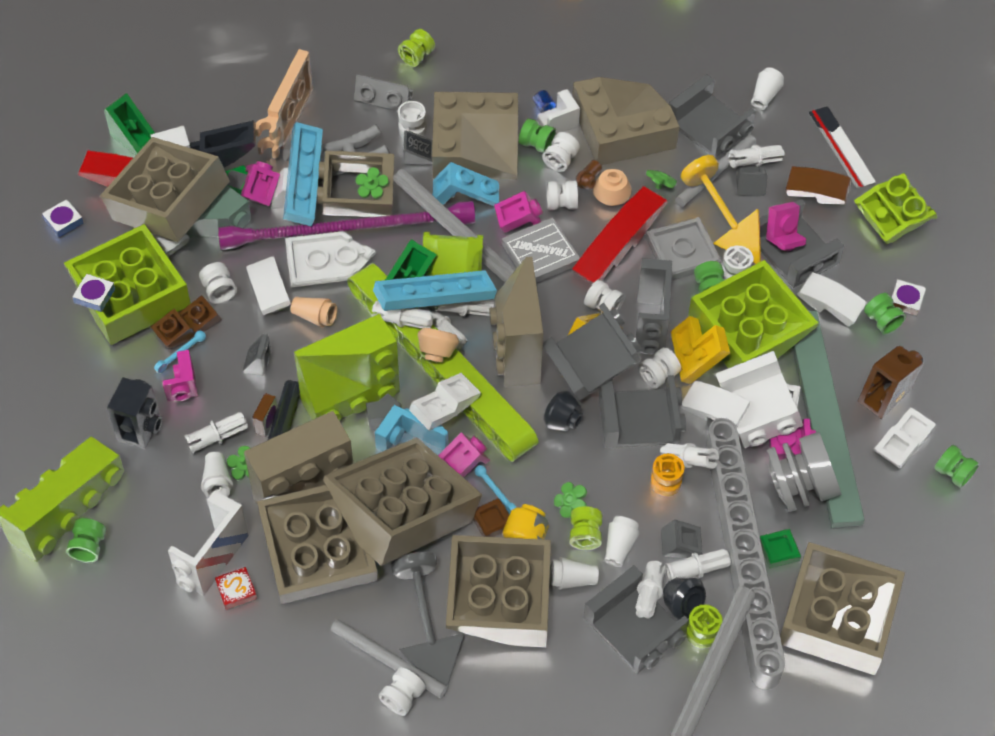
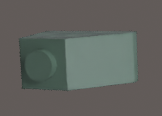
M226 185L186 234L189 238L218 237V227L236 226L244 228L251 219L249 201Z

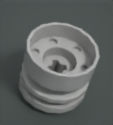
M820 432L799 438L801 453L794 455L788 443L782 444L787 458L779 460L775 447L767 449L769 454L768 468L778 496L785 503L789 512L797 510L793 496L798 494L802 498L804 507L809 506L808 491L812 489L815 490L821 501L842 495Z

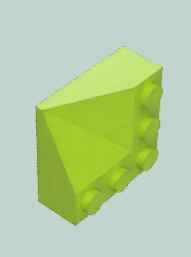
M145 224L64 262L77 288L86 274L114 282L115 291L102 312L88 308L110 345L155 324L171 310L175 309L179 312L191 304L187 284Z
M765 260L691 297L688 317L692 316L699 319L702 335L714 325L725 329L730 354L722 359V361L728 368L774 351L778 359L818 327L819 324Z
M380 314L294 351L301 403L312 420L334 411L340 421L353 413L357 414L365 411L366 403L379 401L387 393L394 397L395 394L400 392L397 340Z

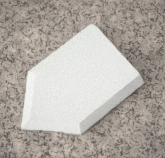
M343 231L285 238L291 288L347 281L349 277L356 274L376 254L375 250L368 246H362L352 240V236Z

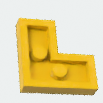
M689 316L670 331L675 355L681 364V372H679L681 382L692 384L730 354L723 327L714 325L702 335L699 319Z

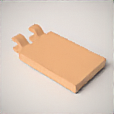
M298 49L268 108V116L256 122V136L259 137L263 130H269V136L262 138L258 142V152L260 155L264 153L265 149L272 148V158L276 159L279 156L280 149L284 148L292 128L313 90L308 51Z

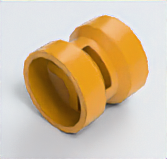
M669 453L662 454L655 459L650 481L651 488L655 493L666 497L678 493L681 488L685 468L683 461L678 456Z

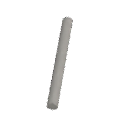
M749 134L732 150L751 148L756 143V138ZM729 152L718 161V171L710 181L712 182L730 166L729 160H736L739 157L728 158ZM704 183L694 187L689 186L676 197V203L681 207L685 206L706 186Z
M337 619L332 624L331 631L395 671L403 667L415 673L424 682L426 690L437 697L442 698L448 688L446 685Z

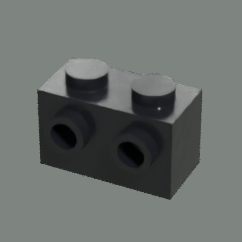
M122 377L107 406L116 439L146 449L153 433L157 434L161 427L162 416H160L158 410V401L155 399L152 385L141 379L131 380Z

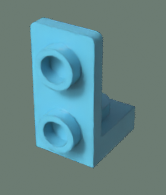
M450 162L433 180L432 195L443 205L450 198H453L457 192L492 206L499 203L498 181Z
M396 405L391 408L375 431L376 449L382 452L390 449L393 444L398 445L404 432L441 450H444L449 445L448 431L442 425L429 431L409 409H402Z

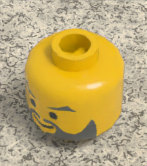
M522 504L521 507L511 510L502 535L504 538L544 540L549 529V522L545 518V512L529 504Z

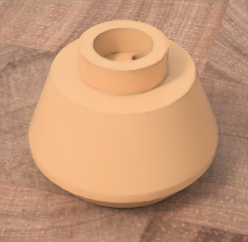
M608 169L602 172L593 187L595 198L608 206L625 203L630 198L632 192L626 175L618 169Z
M424 327L418 332L420 352L426 353L424 359L443 363V358H450L459 344L457 335L450 332Z

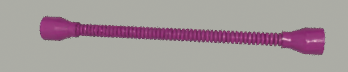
M473 201L458 202L447 208L464 225L475 224ZM416 212V214L412 213V215L411 213L408 215L401 214V216L399 214L397 216L390 215V217L387 215L386 217L379 216V218L353 219V221L350 219L349 221L342 220V222L339 220L338 222L331 221V223L323 222V224L322 222L320 224L312 223L311 226L301 224V226L294 225L293 227L291 225L290 227L286 226V228L285 226L275 227V229L274 227L271 229L264 228V230L261 228L260 230L256 229V231L252 228L244 229L236 226L218 227L220 249L228 250L236 249L246 243H253L256 240H264V238L265 240L268 238L275 239V237L278 239L279 237L286 238V236L294 237V235L297 237V235L301 236V234L302 236H305V234L312 235V233L316 235V233H331V231L332 233L341 232L342 230L345 232L346 230L353 231V229L360 230V228L364 230V228L368 229V227L369 229H374L375 227L379 228V226L382 228L390 227V225L393 227L394 225L401 226V224L408 225V223L412 225V223L419 224L420 222L422 224L423 222L438 221L428 212H420L419 214Z

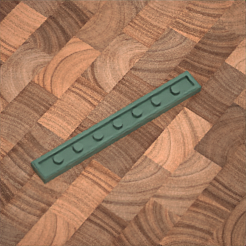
M817 310L809 311L818 321V327L795 344L792 349L807 418L810 419L811 430L820 432L842 494L825 500L831 528L863 526L865 519Z

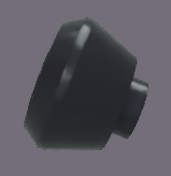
M569 391L558 392L551 399L545 410L543 420L546 427L565 432L571 428L576 429L583 418L581 405Z
M676 577L669 581L663 590L664 603L677 619H681L683 616L689 619L691 611L705 603L706 591L704 584L696 577Z

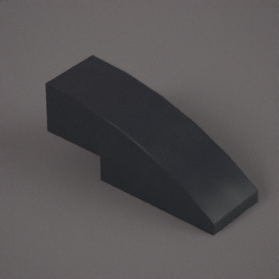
M252 120L200 132V141L189 143L190 148L218 156L223 168L242 158L256 146V123Z

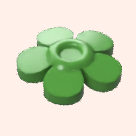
M375 167L368 169V177L365 174H359L356 177V183L360 186L358 194L362 198H367L370 194L374 199L382 197L384 194L382 188L389 184L388 177L380 175V171Z
M647 170L646 175L651 177L653 182L657 183V189H661L663 184L669 188H675L677 180L666 173L658 170Z
M241 446L238 449L240 457L230 455L227 459V465L233 469L231 476L235 480H242L245 474L249 478L244 451L250 449L249 446Z
M566 482L561 487L564 495L557 494L554 498V505L561 508V516L571 518V511L573 509L587 506L586 502L581 500L587 495V489L583 485L575 487L573 483Z

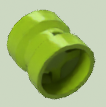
M416 29L410 35L409 40L403 41L398 46L399 56L409 66L416 67L423 61L424 56L434 51L435 42L429 33L423 29Z
M582 506L571 511L570 523L573 526L569 539L571 546L581 550H592L601 546L602 533L599 527L602 525L603 513L599 509Z
M705 604L699 605L691 611L686 634L688 641L694 647L706 649L712 646L723 622L722 615L715 607Z

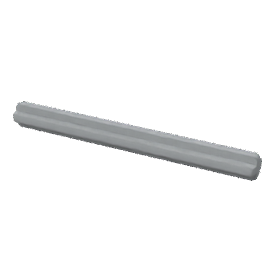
M400 169L393 176V181L453 236L477 237L407 171ZM483 242L482 263L505 283L515 270Z
M744 586L738 587L670 736L693 735L755 598L753 590Z

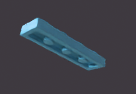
M295 122L292 128L283 214L284 220L311 226L315 220L323 129L299 122Z
M486 270L375 281L373 292L383 311L491 300L495 298L497 289Z

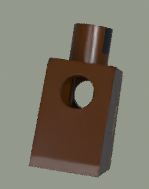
M902 346L894 348L873 365L857 402L882 420L912 389L923 366L921 354L915 350L908 351ZM886 383H892L886 390H884V385Z

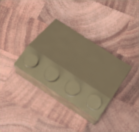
M417 437L325 475L323 480L359 546L381 566L472 523L482 494Z

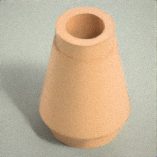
M295 297L291 303L290 310L292 314L321 328L332 326L336 320L337 305L328 298Z

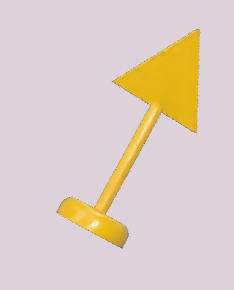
M705 155L695 159L683 169L680 178L690 187L704 183L732 228L713 244L725 250L731 246H744L752 252L753 263L761 262L759 209H756L737 224L710 181L718 171L719 163L714 155Z

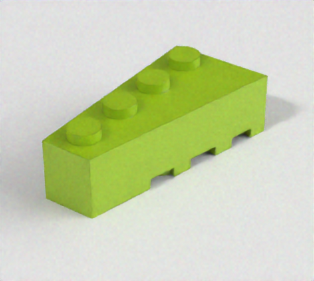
M91 436L61 459L60 468L56 471L50 469L40 475V481L37 486L32 490L22 489L15 495L17 501L10 507H6L4 504L0 507V524L8 542L36 562L44 555L49 554L55 548L57 541L66 532L73 529L75 521L88 509L95 507L101 495L110 486H114L119 482L124 473L120 455Z

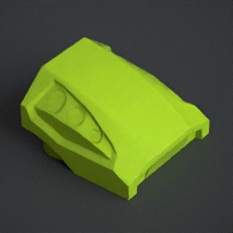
M905 173L894 176L889 181L877 184L854 200L856 206L886 244L895 242L903 235L920 227L929 220L938 218L936 212L930 206H927L924 198L919 196L916 188L911 186Z
M430 232L423 233V246L437 254L426 276L481 271L483 235L463 237L430 235Z

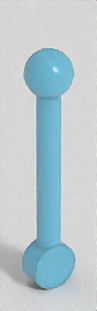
M197 331L194 338L164 361H158L154 369L158 373L164 372L167 365L177 358L178 351L188 350L197 342H203L206 339L205 332Z
M483 465L476 466L474 470L476 476L483 478L510 514L511 510L516 508V506L510 503L487 475L486 467Z

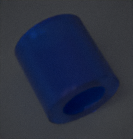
M546 90L539 91L533 97V101L541 113L556 107V103Z

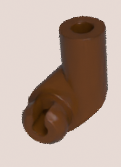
M591 160L577 174L575 179L577 187L589 190L595 186L596 180L594 179L602 170V165L598 161Z

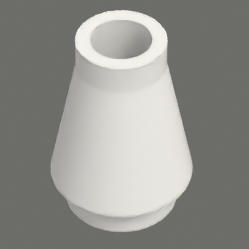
M765 68L764 71L758 74L754 96L751 100V104L755 108L760 110L766 109L769 102L783 87L784 76L780 71L774 68Z
M210 452L205 456L201 489L207 498L211 496L214 490L227 497L233 487V482L226 467L224 455L220 452Z
M616 516L613 522L609 523L606 555L604 558L607 564L616 567L623 566L626 556L639 536V531L637 530L639 524L636 521L627 517Z
M560 557L559 560H551L549 583L550 586H557L558 590L597 585L598 566L580 563Z

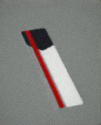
M826 106L809 111L811 118L845 172L851 177L854 186L860 188L875 183L876 181L829 107Z

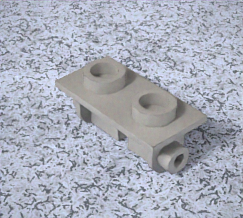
M356 75L355 101L398 111L401 104L412 99L413 90L409 89L408 85H400L370 78L369 76Z

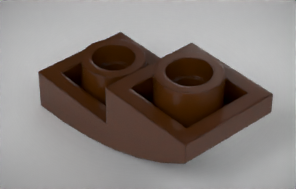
M792 166L785 190L788 196L816 197L817 202L820 204H846L852 179L851 177L827 170Z
M201 295L181 312L178 313L175 309L171 310L153 324L151 328L165 346L171 349L194 338L197 331H207L222 319Z

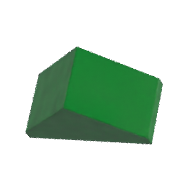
M127 93L104 109L110 136L135 155L151 139V134H155Z
M411 239L385 280L426 276L437 254Z

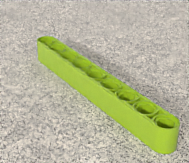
M372 263L349 277L347 284L359 302L371 314H377V312H372L373 305L378 300L373 292L375 281L385 280L387 276L377 265ZM385 321L397 342L437 385L443 380L462 373L481 392L480 397L464 409L463 412L508 460L513 462L538 445V437L532 427L457 349L454 350L450 358L444 357L443 363L424 359L426 353L420 352L418 332L422 328L404 325L401 328L397 326V323ZM432 324L431 328L438 330V329Z

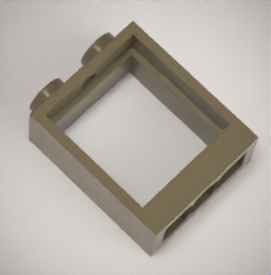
M325 151V162L319 161L318 178L324 179L323 187H318L317 204H323V215L378 218L379 216L386 217L388 215L390 217L392 215L394 154ZM375 167L378 168L382 175L388 177L389 184L382 188L384 194L381 200L331 198L332 171L367 173L369 168Z

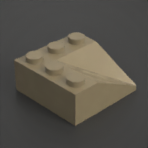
M605 77L573 82L572 97L580 107L579 124L594 160L598 161L601 165L677 148L680 126L671 106L650 84Z
M434 92L433 178L452 162L491 179L517 180L518 93Z
M152 137L100 195V198L114 221L134 228L145 224L152 234L179 242L230 181L218 156Z
M526 257L496 293L494 307L489 308L490 324L496 325L497 332L492 333L493 348L497 351L496 371L497 376L503 375L504 387L535 385L541 382L544 333L533 258Z
M334 411L244 451L253 498L256 504L257 501L326 485L323 481L325 475L353 464L351 440Z
M326 485L257 501L281 604L377 581L375 560L359 546Z
M452 535L446 629L511 646L546 648L551 540Z
M808 542L780 633L782 645L875 675L884 656L905 572Z

